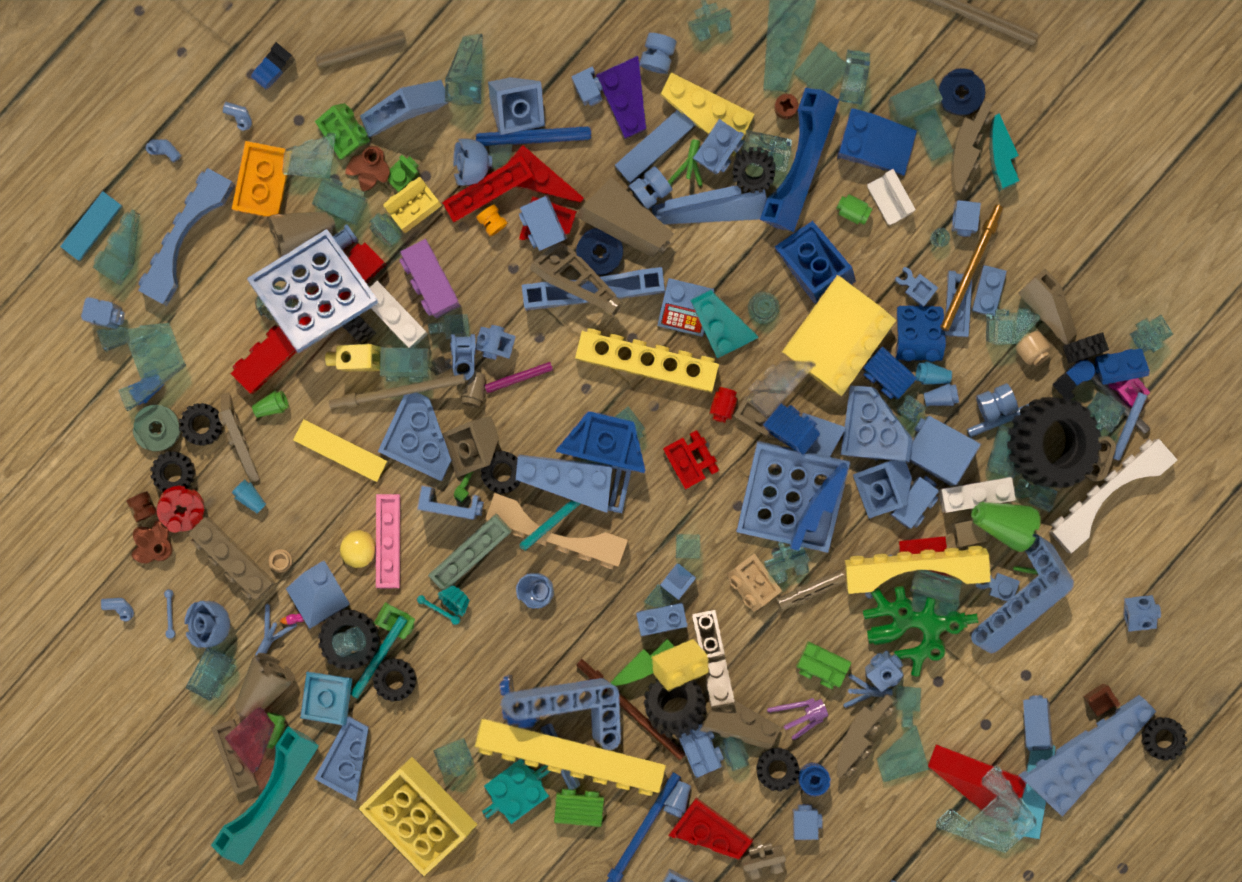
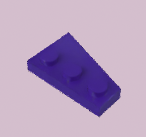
M636 56L596 74L624 139L646 130L639 57Z

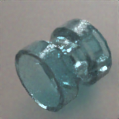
M353 627L348 629L346 633L341 632L334 635L332 644L335 652L339 656L345 657L350 655L352 651L357 652L365 648L366 639L361 629Z

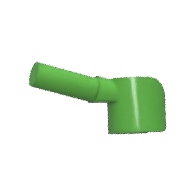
M473 472L466 474L461 484L454 491V497L461 503L470 494L464 488L467 486Z

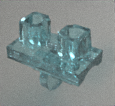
M706 0L700 1L702 8L694 11L696 17L705 16L687 22L689 29L694 32L700 42L711 38L707 26L716 24L720 34L732 30L729 19L732 17L730 10L723 8L711 13V11L718 9L716 2L708 5Z
M783 542L778 543V551L771 553L773 559L764 562L770 576H773L777 584L788 579L785 570L794 567L797 575L809 572L807 562L810 560L804 547L797 551L791 549L790 546L785 548Z

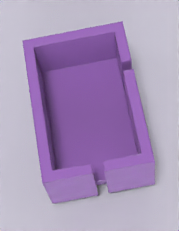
M426 239L401 251L403 258L399 260L405 272L412 274L413 279L410 282L416 293L423 295L424 300L421 303L429 316L433 314L437 319L461 306Z

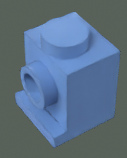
M593 66L572 76V82L584 106L587 104L593 106L603 100L600 93L603 90L597 77H592L595 75Z

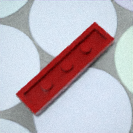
M521 155L487 175L478 183L470 185L442 203L454 223L535 175L524 156Z

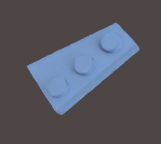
M347 716L346 725H342L314 778L354 801L357 800L369 726Z

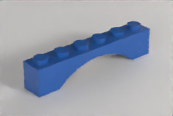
M805 88L798 107L799 141L794 162L783 183L767 198L760 217L761 221L777 229L795 231L839 103V99L823 90Z

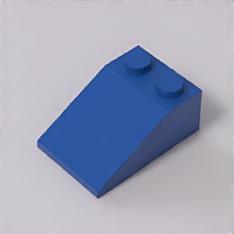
M851 108L837 157L885 171L894 169L896 174L904 176L917 130L878 115Z
M811 221L775 246L776 251L815 305L837 275L851 285L856 282L852 266L814 221Z

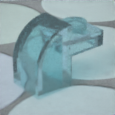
M847 49L839 101L862 105L870 67V53Z

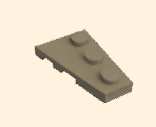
M735 701L733 705L711 708L700 731L707 733L708 731L717 732L722 737L729 738V736L742 739L744 743L770 749L782 727Z

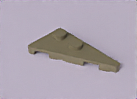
M230 392L221 395V412L218 413L222 426H227L229 431L227 433L228 441L231 446L235 445L248 478L252 483L260 480L255 463L252 461L247 450L249 446L238 414L231 412L232 397Z

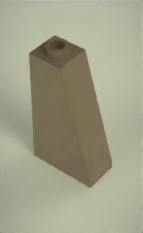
M612 177L581 207L577 214V217L652 258L658 252L663 254L670 247L671 243L669 240L674 234Z

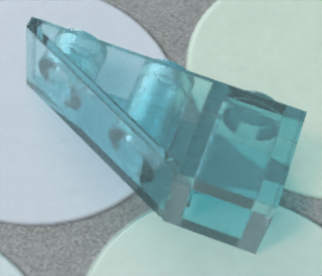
M483 34L463 36L445 78V102L461 106L481 104Z
M133 209L130 213L126 212L120 221L122 225L118 231H114L107 240L108 245L105 250H101L94 258L95 264L93 268L119 285L123 283L134 266L140 214Z

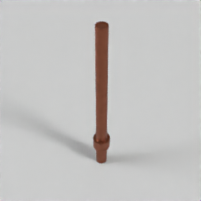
M583 659L576 664L589 677L588 680L604 679V675L598 669L595 671ZM619 693V706L680 761L686 753L666 737L664 733L662 735L658 733L657 729H654L651 725L650 720Z

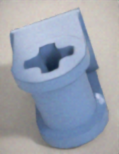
M451 334L453 373L455 376L464 374L466 380H468L474 374L475 334H471L470 337H456L455 334ZM466 363L469 365V368L465 372H459L457 370L458 365Z

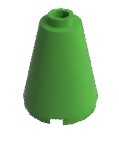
M980 502L972 510L974 524L1014 551L1024 552L1029 549L1036 539L1032 537L1035 529L1039 530L1040 528L1039 512L1031 506Z

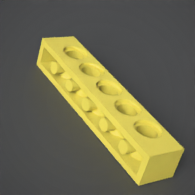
M588 328L587 332H581L575 356L576 360L710 393L713 391L719 364L714 363V358L701 356L700 360L692 358V353L681 350L678 351V354L669 352L670 348L656 345L655 348L646 346L647 342L633 339V342L630 343L623 341L624 337L616 334H610V337L601 336V331ZM604 342L609 346L606 354L600 355L595 351L598 343ZM628 348L632 353L630 359L621 360L618 357L619 350ZM646 353L651 354L654 357V363L650 366L643 365L641 363L642 355ZM667 359H673L677 363V368L672 372L665 370L663 366ZM694 364L699 367L700 373L698 376L690 377L687 374L686 368L689 365Z

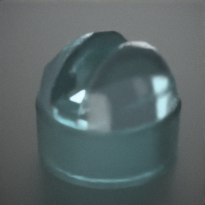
M938 228L931 233L929 240L934 247L941 248L949 243L950 234L946 229Z

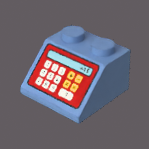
M669 278L657 326L703 337L704 330L690 300L709 290L714 292V289Z

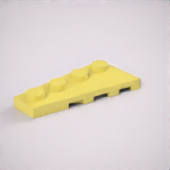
M673 73L669 74L660 93L666 101L682 114H685L698 128H701L707 134L710 133L716 122L720 119L745 135L754 116V113ZM733 151L731 155L734 157L736 152Z

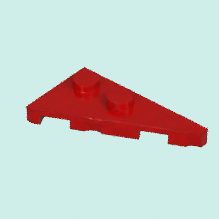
M524 145L506 163L508 164L523 155L535 175L516 186L518 188L564 198L572 202L582 203L584 201L582 195Z

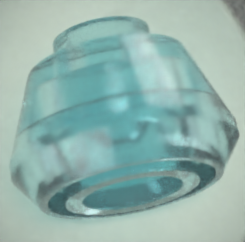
M769 292L756 293L748 303V313L758 323H770L779 314V302Z

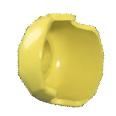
M351 531L341 542L340 556L346 565L353 568L365 567L374 558L375 540L365 531Z

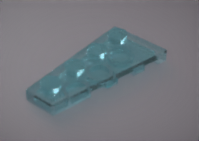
M769 0L763 91H787L816 0Z

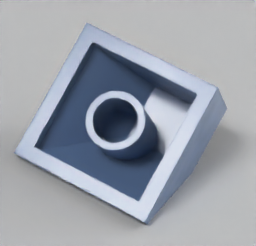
M510 77L488 82L490 104L500 135L545 126L540 81Z
M891 460L853 474L868 518L907 505L912 477L905 461Z
M325 561L305 571L286 588L309 629L350 606L349 601Z

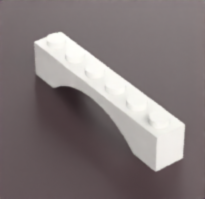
M1148 439L1139 447L1141 451L1135 457L1133 454L1127 457L1121 463L1123 467L1118 472L1115 470L1110 472L1104 479L1106 482L1101 487L1097 485L1086 494L1088 498L1082 503L1080 501L1076 502L1069 508L1071 512L1065 518L1061 516L1051 524L1053 529L1049 533L1067 553L1074 552L1089 538L1091 526L1098 509L1113 491L1134 479L1160 476L1177 461L1159 439L1153 441Z

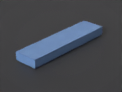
M676 110L616 163V169L629 183L633 182L696 125L685 114Z

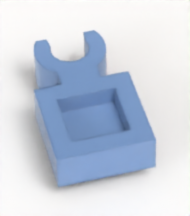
M904 267L902 271L907 274V279L901 280L899 277H896L894 280L898 285L909 287L905 294L924 307L938 287L921 274L915 279L911 270Z
M996 573L994 579L990 575L991 582H985L982 585L975 583V586L979 589L991 588L990 596L1008 602L1015 596L1020 581Z

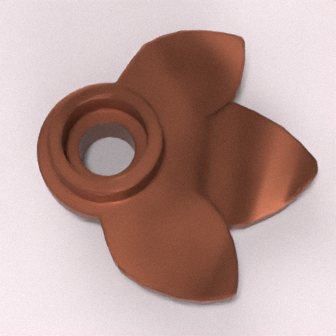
M369 146L361 155L352 157L345 173L351 176H358L360 188L363 192L372 189L377 181L386 183L390 175V168L384 161L385 155L383 150L377 146ZM376 154L377 158L372 162L371 157Z
M160 520L153 524L152 529L141 526L133 530V539L138 547L132 552L131 557L137 562L148 564L153 560L165 561L171 556L173 548L168 540L169 530ZM161 545L162 551L158 553V547Z

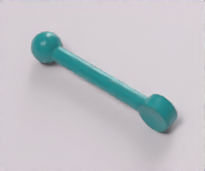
M423 595L417 597L419 604H425L449 618L452 624L457 625L460 623L459 616L449 614L427 601Z

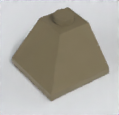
M492 416L470 421L442 433L457 477L490 465L499 439Z

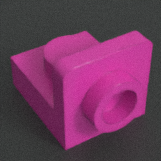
M1139 378L1108 384L1113 390L1117 391L1131 408L1138 392L1146 395L1150 393Z

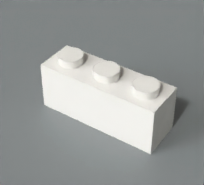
M378 281L370 287V290L378 299V304L371 307V309L412 350L428 333Z
M1012 477L939 490L942 513L974 508L980 502L1004 503L1016 500Z

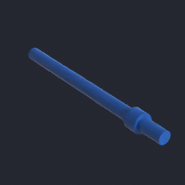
M674 772L672 773L615 868H611L606 882L621 881L624 876L622 874L681 776Z

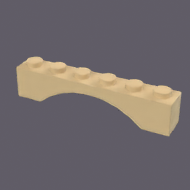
M494 493L485 520L488 521L497 513L512 529L511 534L522 538L525 537V534L530 535L540 527L524 512L518 501ZM548 531L536 543L546 546L547 542L556 545L555 549L567 554L570 550L578 552V558L590 562L592 558L601 560L599 565L613 570L614 565L619 567L628 540L606 532L586 538H568Z

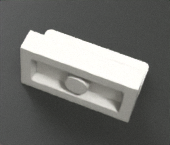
M894 169L867 185L888 225L896 223L915 211Z

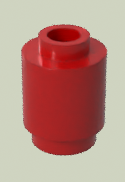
M719 387L718 392H715L709 414L713 415V420L726 423V420L732 419L738 400L736 398V391Z

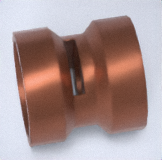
M148 491L126 501L129 508H132L134 511L133 517L136 522L157 514L155 506L150 503L151 497Z

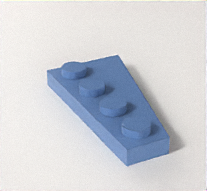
M518 455L516 480L606 513L608 511L612 474L611 465Z

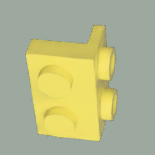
M421 177L410 182L403 190L391 196L383 204L404 234L442 206Z

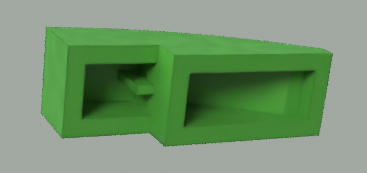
M666 639L651 655L643 648L611 681V684L614 686L623 685L652 674V657L675 646Z

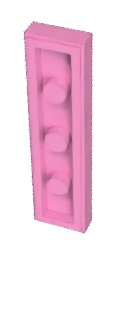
M376 494V588H400V494Z

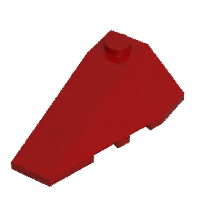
M937 744L934 746L927 765L983 812L1007 822L1020 803L1027 784L1019 775Z

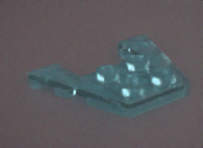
M169 323L141 325L139 328L130 329L120 327L117 330H97L99 340L105 352L128 343L141 381L118 390L127 412L186 367Z
M995 766L982 778V785L995 793L997 797L970 822L950 808L936 821V827L1006 853L1036 826V818L1023 800L1017 797L1010 782L1004 779L1000 768Z

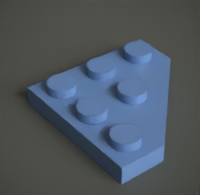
M850 385L841 455L909 462L912 437L877 390L873 387Z
M420 393L404 395L378 452L443 481L452 459L430 398Z

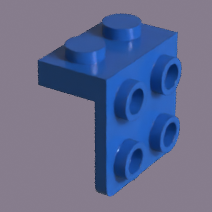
M898 306L896 311L898 333L895 352L896 359L905 361H943L946 346L945 331L940 328L944 319L943 308L940 306Z
M512 675L504 676V680L500 682L501 696L514 692ZM502 709L503 719H507L508 725L518 724L519 728L533 727L535 722L540 720V716L516 720Z

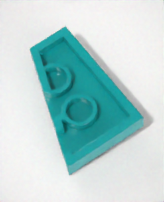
M712 290L690 300L717 359L759 338Z

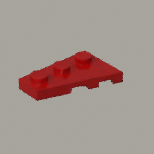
M697 797L668 834L669 837L679 838L688 841L690 844L700 845L738 860L753 842V838Z

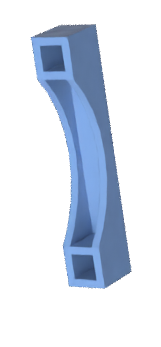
M209 168L205 172L202 171L196 180L198 185L195 191L190 192L184 202L186 207L182 213L179 212L173 221L175 225L173 230L164 236L161 243L163 247L160 253H155L150 262L152 267L148 274H143L138 284L140 286L138 291L165 306L169 304L178 288L177 259L185 236L202 216L213 209L223 206L235 187L232 181Z
M662 267L600 277L616 294L618 299L665 293ZM590 281L581 286V288L594 294L598 291ZM548 282L522 285L525 311L590 303Z

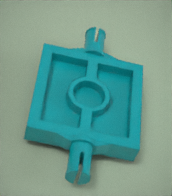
M519 759L485 784L484 787L490 794L493 802L482 810L483 814L487 813L485 817L488 819L499 810L505 815L510 824H513L547 799L550 795L543 787L541 779L552 772L549 770L544 771L548 765H543L537 771H534L524 764V759Z

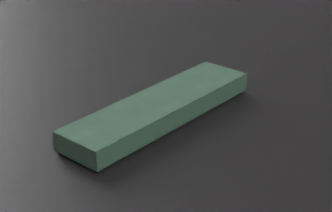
M496 513L431 571L428 576L442 591L458 581L508 536L512 529Z

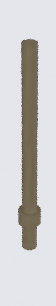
M464 374L363 394H346V397L329 400L330 409L345 406L349 408L357 407L361 403L466 383V378Z

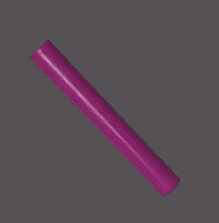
M547 362L485 384L484 386L488 394L553 371L551 362Z

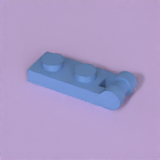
M948 271L945 315L957 290L955 289V283H960L964 275L958 274L956 271ZM972 280L949 331H945V336L968 337Z

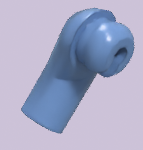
M166 139L151 140L146 145L147 153L151 155L166 154L173 163L182 156L170 141Z

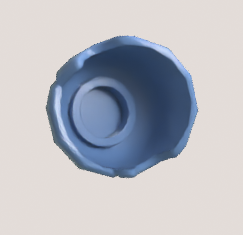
M530 573L519 579L516 585V596L518 600L524 602L529 608H543L551 602L554 596L553 584L548 577L541 573Z

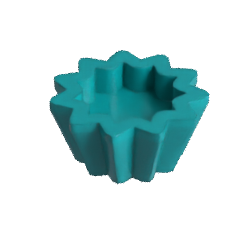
M450 586L438 593V598L442 601L443 605L456 615L464 616L470 600L463 591L455 586Z

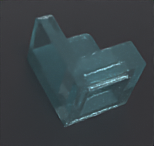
M676 534L675 558H700V535Z

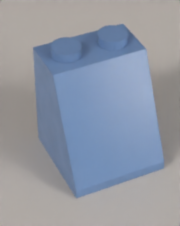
M927 416L925 420L921 418L914 428L917 433L912 440L909 461L949 486L957 485L981 444L931 416Z

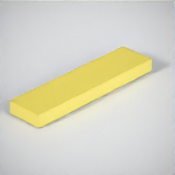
M304 419L293 441L378 482L388 462Z

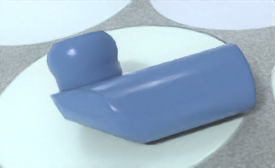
M225 102L223 113L234 116L237 127L240 130L245 131L249 129L252 125V119L248 110L243 106Z
M124 598L101 599L102 610H115L121 616L120 619L125 622L133 617L134 610Z

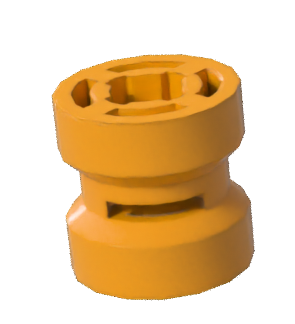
M495 204L486 208L476 217L479 223L484 224L486 227L485 231L489 237L497 234L508 225L506 219L498 214L499 210Z

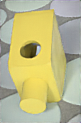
M372 344L340 345L336 347V352H326L325 362L327 366H336L338 370L383 371V347Z

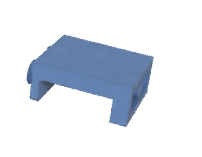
M424 486L421 488L418 510L477 520V515L482 516L484 502L480 501V496L473 495L471 508L467 509L433 503L435 489Z

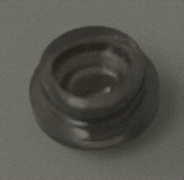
M442 355L432 360V366L429 367L430 371H433L435 376L452 368L450 357L444 358Z

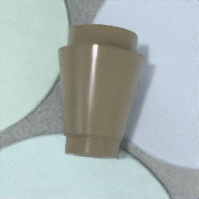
M474 372L473 376L468 380L461 395V398H463L462 404L479 408L480 404L483 403L484 374Z

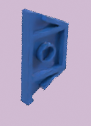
M588 411L556 449L557 453L645 473L636 427L632 421Z

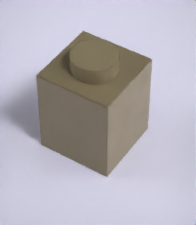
M973 520L952 524L957 547L986 542L987 536H990L988 532L974 524Z

